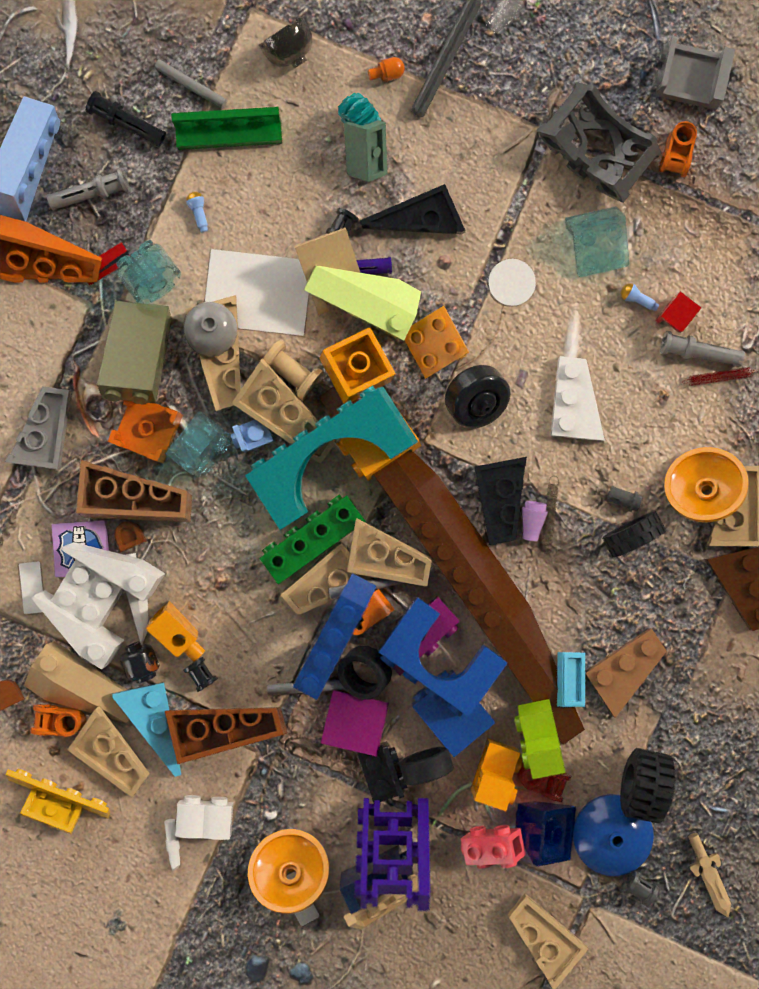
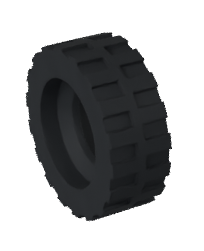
M653 511L614 529L603 536L602 539L612 558H615L663 535L666 529L657 512Z

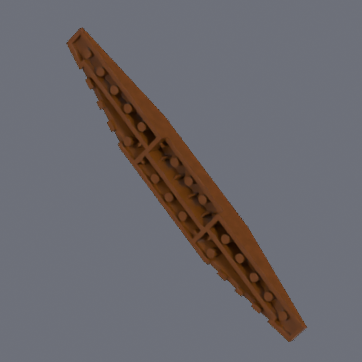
M334 386L319 396V399L332 417L339 414L337 408L344 403ZM359 399L352 401V403H356ZM411 449L373 474L501 658L507 662L508 668L532 702L550 699L560 742L564 745L583 732L585 729L576 708L557 706V666L529 603L438 474L416 453L412 452Z

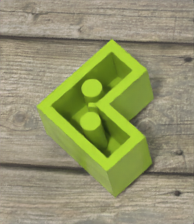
M550 699L518 705L519 715L514 716L517 732H523L524 740H520L525 770H531L533 779L566 773Z

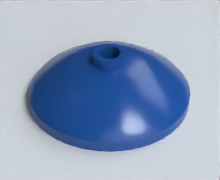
M617 794L602 795L589 801L580 810L574 822L573 842L577 854L590 869L602 875L621 876L633 872L645 862L653 846L654 833L652 823L624 816L620 795ZM620 836V843L613 844V838Z

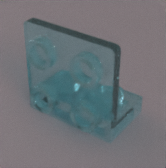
M616 206L565 218L566 229L573 236L576 271L579 277L629 266L626 216Z

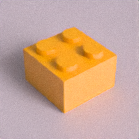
M370 327L322 350L320 361L344 404L350 400L352 402L360 398L359 394L371 386L377 389L390 383L396 374Z

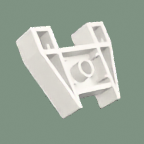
M73 542L63 546L61 549L75 558V561L56 593L52 595L44 590L34 595L32 600L79 656L98 668L103 669L112 662L125 641L103 627L104 622L121 594L126 590L144 602L153 595L165 573L143 559Z

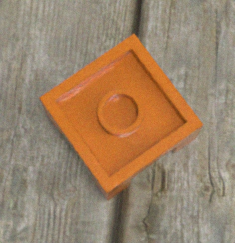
M124 400L123 404L127 408L117 431L114 429L111 431L107 442L154 461L164 463L183 414L155 403L141 405L133 401Z

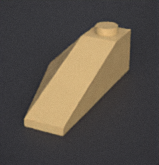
M53 641L45 645L29 670L24 684L26 688L45 701L88 713H93L100 706L108 718L125 723L129 722L130 719L112 698V693L127 690L126 688L58 642Z

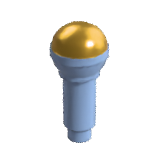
M191 192L186 198V203L194 213L200 232H207L208 224L203 210L204 197L199 192Z
M626 284L621 290V297L624 301L636 302L654 311L659 307L655 300L642 294L635 284Z

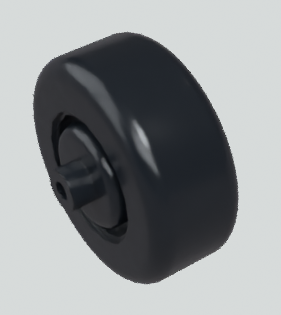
M488 365L472 366L459 373L449 384L445 394V405L454 420L462 427L470 429L481 428L495 421L505 411L510 401V386L494 367Z

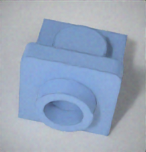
M252 420L240 426H232L234 433L230 435L236 449L241 448V451L244 453L274 442L270 429L257 420Z

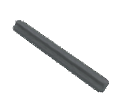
M480 0L466 1L412 106L413 114L419 117H424L480 8Z

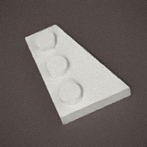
M558 357L550 436L605 441L586 359Z

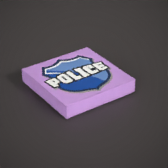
M107 520L52 524L55 577H65L75 561V558L61 550L65 545L75 542L109 551Z

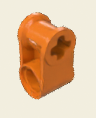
M688 121L680 122L669 133L665 150L660 160L659 172L666 170L678 173L683 178L687 176L697 137L696 127ZM677 132L684 133L687 137V142L680 141L677 138Z
M380 589L373 592L362 615V628L360 630L355 628L353 635L364 633L395 610Z
M36 704L33 705L35 720L34 727L31 728L30 733L69 737L81 731L86 723V716L84 712L74 708ZM67 716L74 719V729L67 725Z

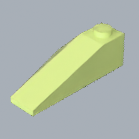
M322 266L314 267L304 288V291L393 338L403 341L416 318L421 291L399 279Z

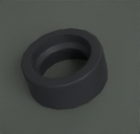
M359 645L351 649L339 663L338 677L340 683L352 696L371 700L378 697L391 681V667L380 659L382 654L379 653V650L370 646ZM353 662H361L369 666L376 675L377 683H369L362 680L356 674Z
M446 747L426 749L407 756L399 762L406 785H419L446 776L454 769Z

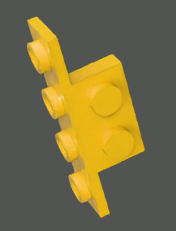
M8 769L6 772L9 781L32 789L20 812L21 816L71 835L83 809L107 819L109 818L110 810L106 807L107 803L100 799L92 798L89 801L81 798L82 794L74 789L67 788L66 791L56 788V783L42 778L41 782L31 778L32 774L21 769H17L16 772Z

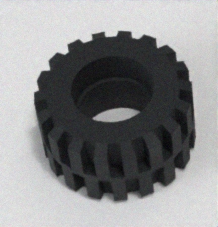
M635 748L632 751L624 768L620 790V802L624 816L657 824L664 820L670 809L675 789V766L670 755Z

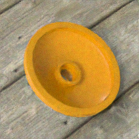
M697 448L682 454L671 464L665 477V493L669 504L681 516L696 522L719 521L732 515L743 504L748 492V476L743 464L733 454L719 448ZM711 490L712 493L709 495L703 494V491Z
M296 829L277 831L262 840L250 858L248 881L251 891L256 899L271 911L282 914L303 911L321 897L327 886L330 871L328 857L323 846L312 835ZM289 872H296L294 879H287Z

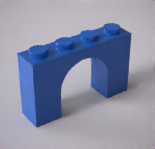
M352 573L293 688L316 700L319 698L366 610L376 585Z
M416 597L379 648V653L382 654L380 659L392 668L395 665L399 666L404 670L402 675L412 683L416 684L419 681L427 687L425 692L434 699L438 700L441 697L449 703L447 708L456 715L461 716L463 713L470 717L505 668L507 662L482 644L467 667L459 674L452 677H438L429 673L420 662L419 647L422 639L440 613Z

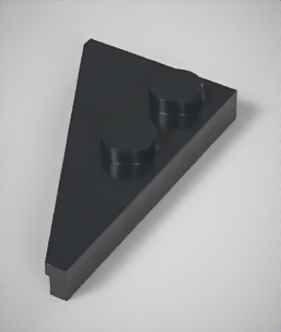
M445 184L360 220L362 229L443 234L465 233V228Z

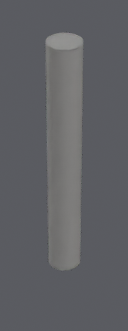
M157 60L154 67L156 70L219 108L223 109L226 106L227 99L162 60Z
M338 679L328 680L322 691L345 689ZM294 683L267 685L268 696L303 692L293 688Z

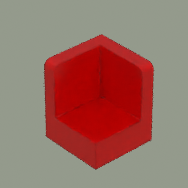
M680 291L671 299L655 321L659 324L665 321L681 333L700 311L701 307Z

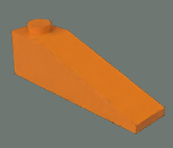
M0 215V279L14 283L23 282L24 279H38L39 282H48L49 279H62L65 282L98 281L101 257L28 222Z

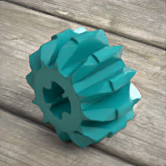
M353 93L347 96L338 106V115L343 123L352 122L363 126L377 120L381 121L378 111L375 110L373 104L360 93Z

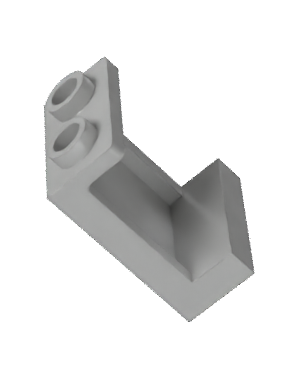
M672 36L668 44H663L659 60L663 61L661 70H657L653 86H657L655 96L717 110L725 98L735 49L725 47L721 53L677 44L678 37Z

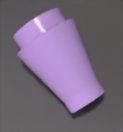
M525 501V507H522L523 539L538 541L540 531L548 514L546 510L547 504Z

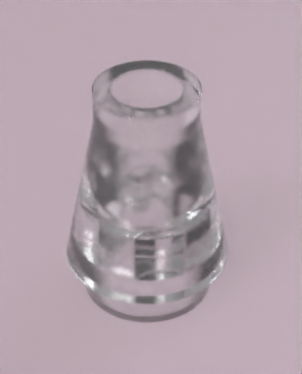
M500 0L494 12L486 21L487 26L497 34L502 28L522 15L521 11L525 8L521 0Z

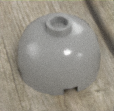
M203 302L193 307L187 314L183 326L184 336L189 346L196 353L206 357L224 354L235 344L238 334L237 323L232 312L222 304L215 302Z

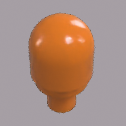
M391 57L378 62V67L368 69V76L370 80L381 78L382 81H392L404 74L405 66L401 59Z

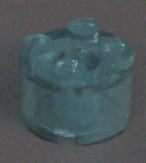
M152 240L143 242L137 251L130 256L126 255L120 258L116 264L119 268V279L137 303H143L142 300L145 299L154 302L162 298L174 288L173 280L177 276L178 279L181 277V271L160 244H154Z

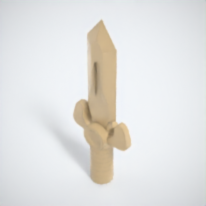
M698 833L690 834L688 838L696 854V862L690 864L689 868L698 877L700 876L699 867H702L701 876L716 911L729 918L730 899L717 869L711 866L712 861H714L717 867L721 866L720 856L717 853L707 856Z

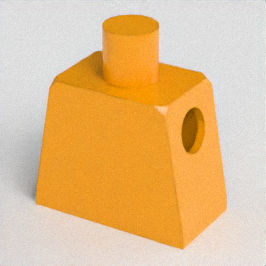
M170 601L149 619L146 630L175 657L178 658L184 652L195 662L205 652L196 641L198 637L197 629ZM181 634L184 636V638L180 639L177 638L175 635Z

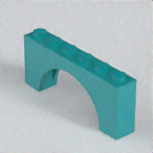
M374 386L369 387L359 394L362 399L353 404L351 400L337 408L339 414L333 418H330L329 415L325 416L315 423L317 426L315 430L310 433L307 429L293 438L295 443L289 447L286 444L281 445L271 452L274 457L268 461L262 458L250 466L252 471L245 476L279 530L308 513L302 497V477L307 463L324 444L338 438H360L374 443L392 459L418 442L384 387L377 389Z

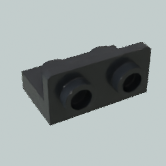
M388 741L380 743L377 756L357 752L373 804L374 800L382 802L399 796V799L405 797L403 789L408 787L404 782L402 773L398 774L395 763L399 762L395 747L390 748Z

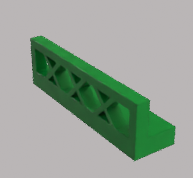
M279 107L171 113L172 123L176 129V147L178 150L283 144Z

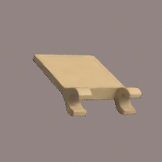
M346 228L294 246L307 282L315 266L360 273ZM312 295L318 314L321 315L329 312L326 302Z

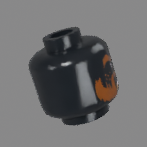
M137 641L125 647L126 652L121 655L120 663L128 680L142 683L157 675L156 671L160 665L151 645H141L140 641Z

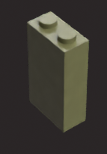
M115 301L97 383L102 398L112 402L125 400L141 405L147 403L156 404L172 323L169 306Z

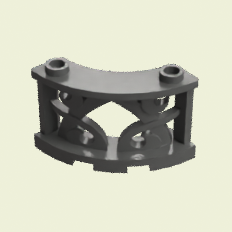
M576 82L573 86L574 90L547 123H542L536 131L555 155L561 153L564 156L563 158L569 161L566 166L582 180L586 177L590 178L592 182L594 181L598 184L596 187L598 191L624 203L630 195L628 192L654 158L662 154L657 144L658 140L653 134L645 133L635 128L616 114L600 96V91L594 85ZM582 100L589 108V112H585L581 106L578 112L580 120H577L573 110ZM568 117L570 123L559 128ZM600 130L608 132L614 156L603 154L588 159L585 156L587 138L584 131ZM579 138L581 145L579 148H576L572 140L576 141ZM632 146L644 152L637 162L625 160V158H633L639 153L633 152L631 150ZM599 162H608L606 164L607 170L599 167ZM624 168H631L624 178L621 179Z

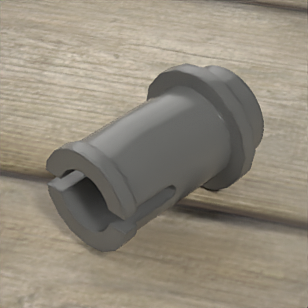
M611 486L606 502L629 508L628 511L632 512V510L638 511L642 496L638 495L636 491L631 493Z

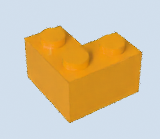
M487 738L470 788L475 801L503 811H507L509 804L513 805L517 789L514 788L515 784L512 777L514 772H519L523 760L520 757L521 753L518 748Z

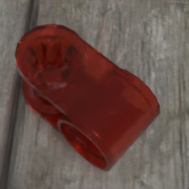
M522 762L521 768L516 774L526 789L551 800L563 802L562 794L567 781L571 780V775L562 773L526 781L524 779L525 774L530 769L525 770Z

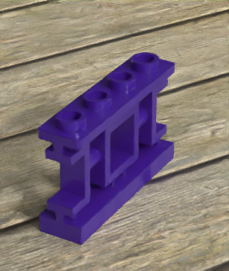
M364 798L363 808H358V825H363V831H357V848H362V855H356V873H361V880H355V898H361V909H366V904L378 907V894L406 895V908L418 905V911H429V798H418L417 804L407 801L406 812H380V800H374V804H369V798ZM369 816H374V826H388L387 831L374 830V841H368ZM412 816L417 817V842H412V831H398V827H412ZM379 845H406V860L379 859ZM368 863H373V874H387V880L373 879L372 891H367ZM412 864H417L418 892H413V880H398V874L412 875Z

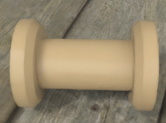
M280 339L271 347L263 359L273 371L296 387V396L302 402L317 385L324 372L319 368L314 369L312 372L307 370L284 352L286 344Z

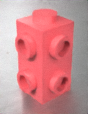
M499 825L493 829H486L485 826H475L469 829V833L460 838L461 852L464 855L466 865H477V868L480 869L488 868L492 865H501L502 868L514 867L526 855L521 829L510 828L509 825Z

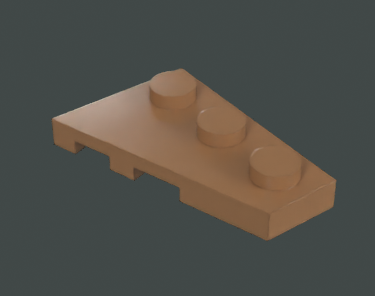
M649 628L587 669L585 675L612 716L616 718L667 651L654 631Z

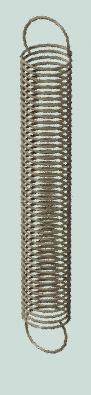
M549 479L548 486H556L548 488V490H556L547 493V495L555 493L547 497L555 498L547 500V502L554 501L547 504V506H554L546 509L551 510L548 512L551 515L546 516V518L550 519L544 521L550 523L544 525V527L549 526L544 528V531H549L543 533V535L548 534L543 536L545 540L542 543L547 542L543 546L553 545L551 542H553L552 538L554 536L552 534L554 531L552 530H554L553 526L555 525L553 522H555L554 518L556 517L554 514H556L555 506L557 505L556 498L558 497L559 479L558 484H550Z

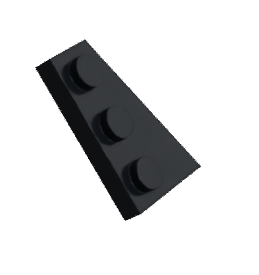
M527 457L474 466L489 545L516 540Z

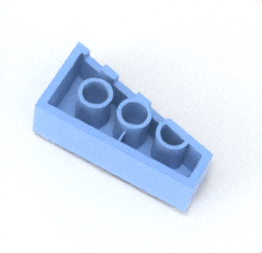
M25 96L19 105L0 147V215L25 222L27 220L54 135L60 127V119L53 105Z

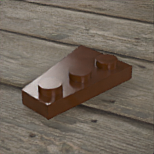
M751 547L704 559L718 578L717 580L721 587L729 595L732 604L748 629L751 631L759 630V547Z

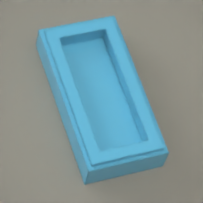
M557 652V706L585 707V653Z

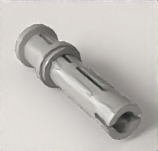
M121 167L115 173L105 176L101 174L96 175L94 181L47 194V200L52 211H55L56 209L100 196L105 199L109 197V194L121 190L127 192L130 191L126 174Z
M671 331L665 332L660 347V353L663 355L667 353L681 355L686 360L696 357L738 368L742 366V362H739V360L744 361L745 357L743 350L739 351L698 342L693 336L689 335L687 338L673 335Z

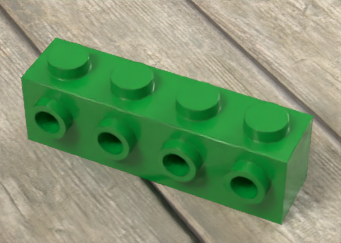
M339 494L327 503L330 508L323 513H320L319 510L315 511L305 519L307 524L301 529L297 526L293 527L284 534L286 539L277 545L274 541L262 550L264 555L259 559L277 584L282 583L354 531L356 519L366 522L347 495L342 498Z

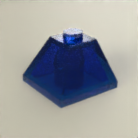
M538 801L518 803L515 828L521 829L524 848L534 866L539 867L571 860L576 806Z

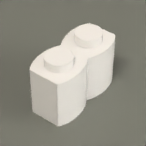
M184 796V799L179 800L177 803L175 837L214 840L230 839L232 833L233 802H227L228 798L212 797L211 801L201 800L200 796Z

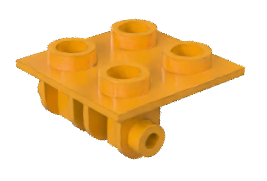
M444 306L413 324L404 339L425 379L456 360L459 361L465 358L466 354L469 353Z

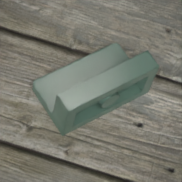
M377 120L363 126L352 122L344 123L347 174L367 182L388 175L386 122Z

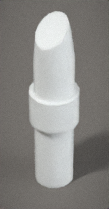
M167 819L164 821L166 850L168 851L171 869L174 871L180 866L179 839L175 837V819Z

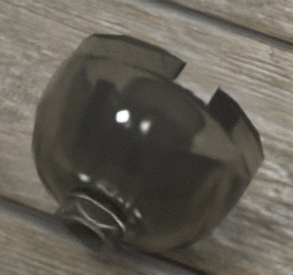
M303 16L259 44L263 54L274 65L279 67L292 65L295 69L307 61L305 55L311 50L313 40L310 28Z

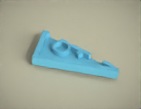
M164 682L112 693V698L175 777L180 776V764H177L165 711L169 710Z

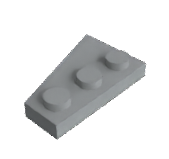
M42 386L28 414L29 418L22 432H19L16 438L17 442L11 454H8L5 462L61 469L72 391Z

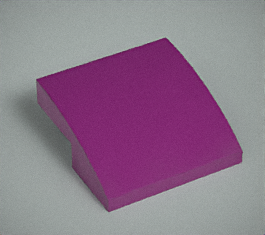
M333 690L321 744L377 756L389 703L374 699H359L351 694Z

